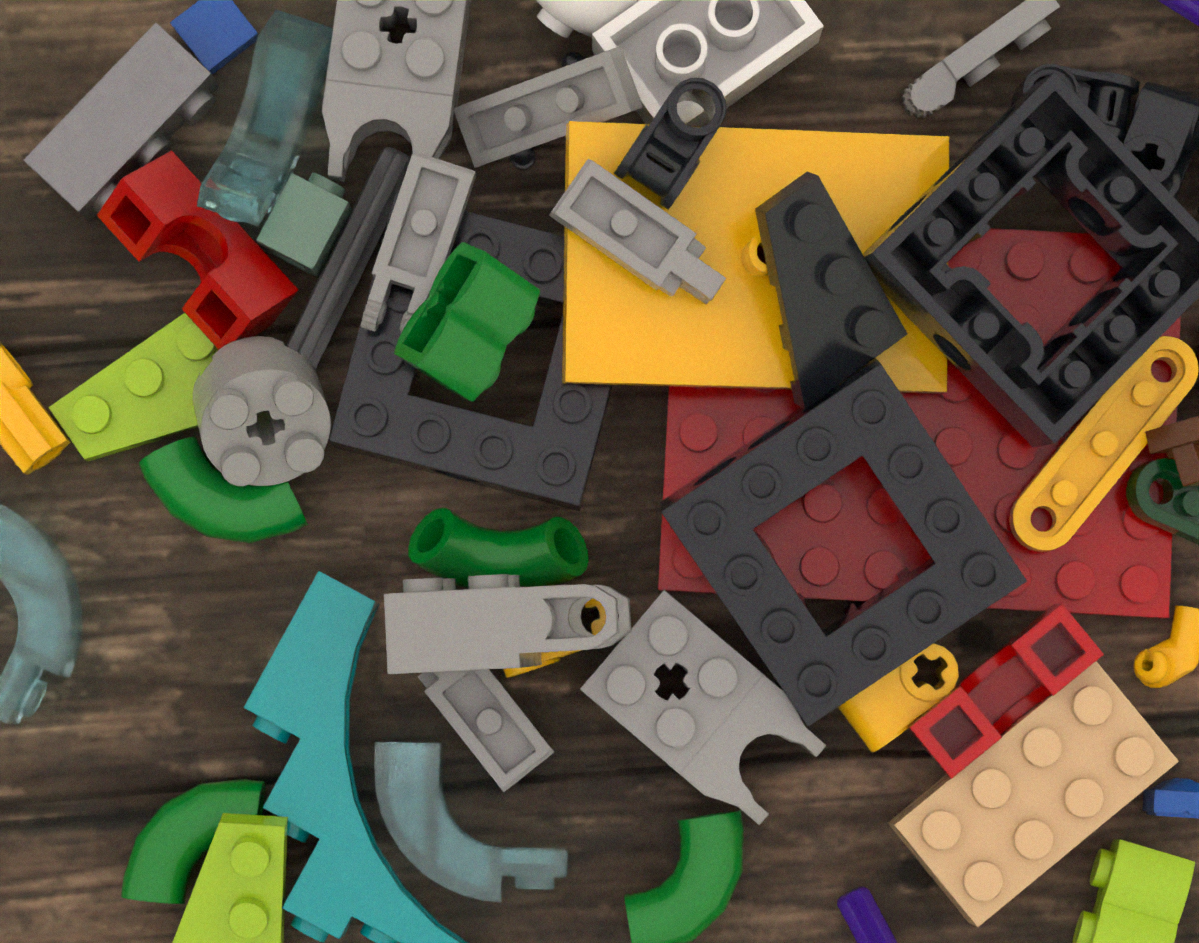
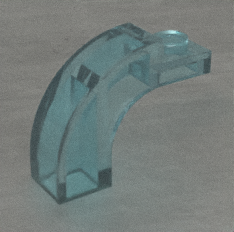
M279 10L274 11L257 37L249 80L238 117L223 151L200 186L197 201L198 207L216 212L221 217L233 222H247L259 226L265 214L270 215L289 177L294 172L316 110L329 61L332 27Z
M0 503V581L11 594L18 615L16 644L0 677V721L6 724H19L23 714L28 717L33 716L44 697L47 682L40 679L45 670L58 676L70 677L81 642L82 608L76 580L58 546L29 518Z
M375 742V788L383 820L398 848L418 870L431 880L466 897L501 902L503 900L504 876H516L515 888L554 889V877H567L568 849L492 846L472 838L457 825L449 813L443 795V743Z

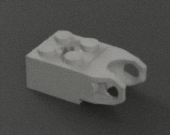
M337 0L322 105V114L330 142L328 177L331 181L345 182L348 166L354 159L358 146L366 137L376 132L390 131L402 135L411 143L412 151L441 159L452 140L455 119L454 108L458 104L472 0ZM398 24H408L410 30H416L415 33H406L402 43L398 44L392 43L390 33L388 32L389 29L395 28Z
M499 574L468 576L469 589L456 590L455 578L403 580V593L384 594L388 674L542 665L541 652L605 648L614 645L631 632L630 598L604 585L577 584L520 587L519 575ZM593 598L602 604L606 613L605 625L596 635L588 632L581 620L583 607Z
M665 590L631 628V632L619 642L580 688L585 695L704 796L737 806L758 825L763 822L769 813L754 801L750 790L742 782L739 763L740 756L746 745L756 737L771 734L801 745L814 757H817L826 747L819 738L804 726L794 705L782 689ZM664 665L670 671L674 665H677L686 672L682 683L688 691L681 699H678L672 693L668 700H664L655 692L660 685V681L654 676V673L660 666Z

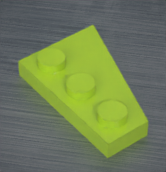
M184 313L48 408L86 461H92L162 440L163 437L198 427L193 405L194 384L199 373L201 376L213 361L212 356L218 349Z
M222 814L172 943H284L285 910L282 907L285 903L288 817Z

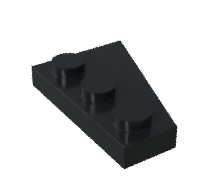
M808 171L755 208L769 281L771 285L776 287L783 324L779 325L783 349L789 351L794 380L790 381L794 403L804 409L907 335L905 328L819 176Z

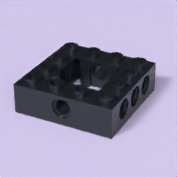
M1056 72L1035 83L863 253L884 293L1032 447L1055 444L1199 298V223ZM1033 176L1121 267L1044 346L1041 337L1028 322L1020 324L990 293L987 287L991 283L974 268L965 266L951 269L946 264L964 246L983 237L991 229L987 222L1003 206L1015 197L1028 192L1037 183L1032 178Z
M395 193V197H394V201H393V204H392V208H391L390 216H389V219H388L387 227H388V224H389V221H390V218H391V215H392V212H393V209H394V206H395V203H396V200H397V197H398V194H397V193ZM464 211L450 254L462 242L481 249L540 289L536 306L553 308L563 304L564 236ZM373 277L372 282H371V286H370V290H369V294H368V297H367L366 304H367V302H368V298H369V295H370V292H371V289H372V286H373V283H374V280H375L374 277ZM392 284L383 322L378 325L376 331L362 328L360 323L329 438L330 443L335 448L580 511L613 385L562 383L563 316L534 426L531 427L409 395L413 379H419L421 371L396 356L394 351L401 334L400 324L405 311L408 310L414 290Z
M876 358L806 409L800 407L660 502L661 513L808 727L1027 582ZM863 455L932 558L911 572L907 567L896 574L899 578L898 581L859 607H856L854 603L843 609L844 617L822 631L813 618L809 606L801 593H796L776 563L767 543L753 529Z

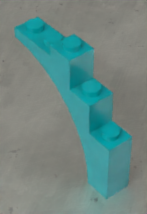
M318 571L244 706L245 709L258 715L252 726L285 744L291 734L300 738L263 808L276 816L288 817V836L303 843L306 842L310 834L319 838L316 847L282 908L295 915L290 924L292 927L323 943L329 934L337 939L342 938L354 918L364 923L360 933L375 943H469L442 925L405 888L376 843L358 797L350 754V697L360 650L380 604Z

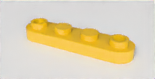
M1170 336L1159 337L1092 405L1014 502L1009 518L1011 531L1021 545L1037 552L1054 550L1067 543L1148 443L1145 431L1161 427L1194 386L1198 376V361L1193 350L1185 342ZM1162 360L1169 364L1172 376L1168 382H1159L1152 376L1151 366L1154 361ZM1036 508H1044L1052 516V526L1046 532L1036 530L1031 524V514Z

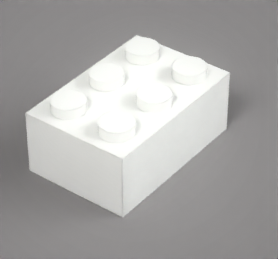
M640 0L592 34V51L597 55L619 46L622 47L643 108L637 109L636 112L645 124H650L672 90L680 82L689 78H704L713 82L722 91L727 109L818 44L823 24L805 0ZM693 101L677 103V113L686 125L703 126L707 123L706 113L698 103Z

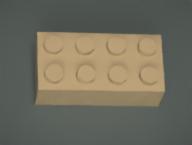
M1097 661L1054 696L1051 695L1021 716L1004 731L999 741L952 779L947 775L943 776L887 822L968 923L976 927L982 925L1179 762Z

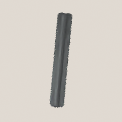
M384 147L381 150L285 345L299 354L303 353L312 362L315 370L388 223L395 193L399 194L411 157L394 148Z

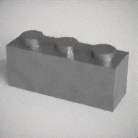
M155 23L32 150L24 161L90 222L101 210L124 176L168 153L172 147L169 139L185 122L192 126L208 113L216 100L212 94L219 86L212 74L160 25Z

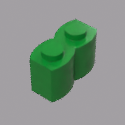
M462 242L440 268L432 284L428 299L418 307L405 325L396 344L394 354L448 390L472 402L483 391L491 387L498 378L506 346L531 324L535 315V306L540 295V289L487 252Z

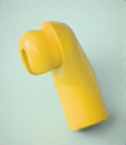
M1175 606L1170 638L1139 652L1135 657L1133 663L1134 673L1145 686L1150 688L1166 687L1194 671L1199 663V609Z

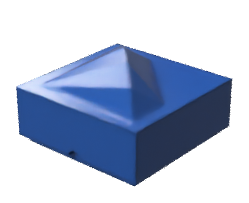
M1173 778L1161 782L1152 789H1145L1143 791L1142 811H1146L1147 815L1199 819V783L1188 778Z

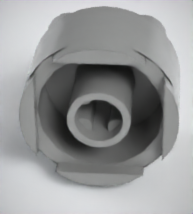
M247 337L233 341L220 348L212 356L213 361L204 370L203 374L200 376L199 373L193 388V405L204 451L211 463L222 473L225 480L236 486L277 485L290 481L303 473L315 470L324 458V449L329 439L331 421L318 374L312 362L303 353L299 354L285 346L283 341L272 337Z

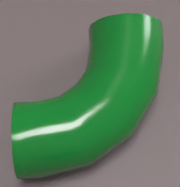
M196 437L184 438L163 446L139 461L138 465L147 484L170 515L206 537L252 543L288 534L308 525L288 481L270 486H236L230 484L204 455Z
M442 507L433 510L416 526L408 546V555L414 564L439 578H455V585L469 588L468 576L499 574L519 575L520 587L556 586L581 576L587 570L589 562L588 549L584 538L579 530L563 517H552L541 524L523 530L499 531L479 527L461 518L450 509Z
M242 779L202 783L165 802L136 836L123 876L121 898L156 903L185 904L187 884L192 868L203 854L208 852L222 814L264 815L265 782Z
M741 810L677 820L680 834V858L673 873L660 886L644 892L624 895L631 943H690L725 912L743 873L744 826Z

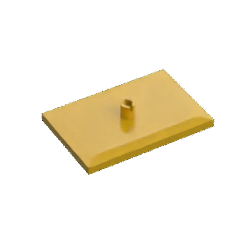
M569 121L566 124L565 191L587 159L594 161L697 233L694 238L706 247L699 259L723 275L726 280L714 298L707 304H704L680 287L670 297L660 289L657 291L564 226L562 383L791 389L790 381L794 380L789 351L783 349L779 325L783 324L776 287L770 284L766 264L761 262L757 255L758 246L762 247L755 208L808 171L816 174L822 181L863 254L949 169V136L719 127L700 156L699 160L701 162L668 210L660 205V196L630 176L621 179L614 174L644 126H649L650 124ZM886 295L907 335L878 355L876 359L881 363L900 392H947V357Z

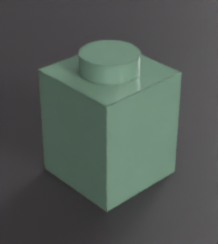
M292 173L256 241L263 251L319 278L352 211L349 202L342 199L346 190L317 173H312L308 181Z

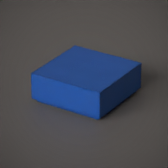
M199 0L170 22L173 29L191 52L212 75L260 39L257 31L232 0Z

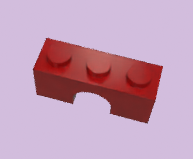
M172 150L124 176L97 214L98 218L138 262L157 252H169L184 258L195 268L201 283L182 307V310L218 350L233 341L254 337L270 327L299 291Z
M1054 604L960 680L947 696L916 718L908 726L909 730L944 773L952 779L999 741L1004 731L1045 698L1051 695L1054 696L1104 654L1063 604Z

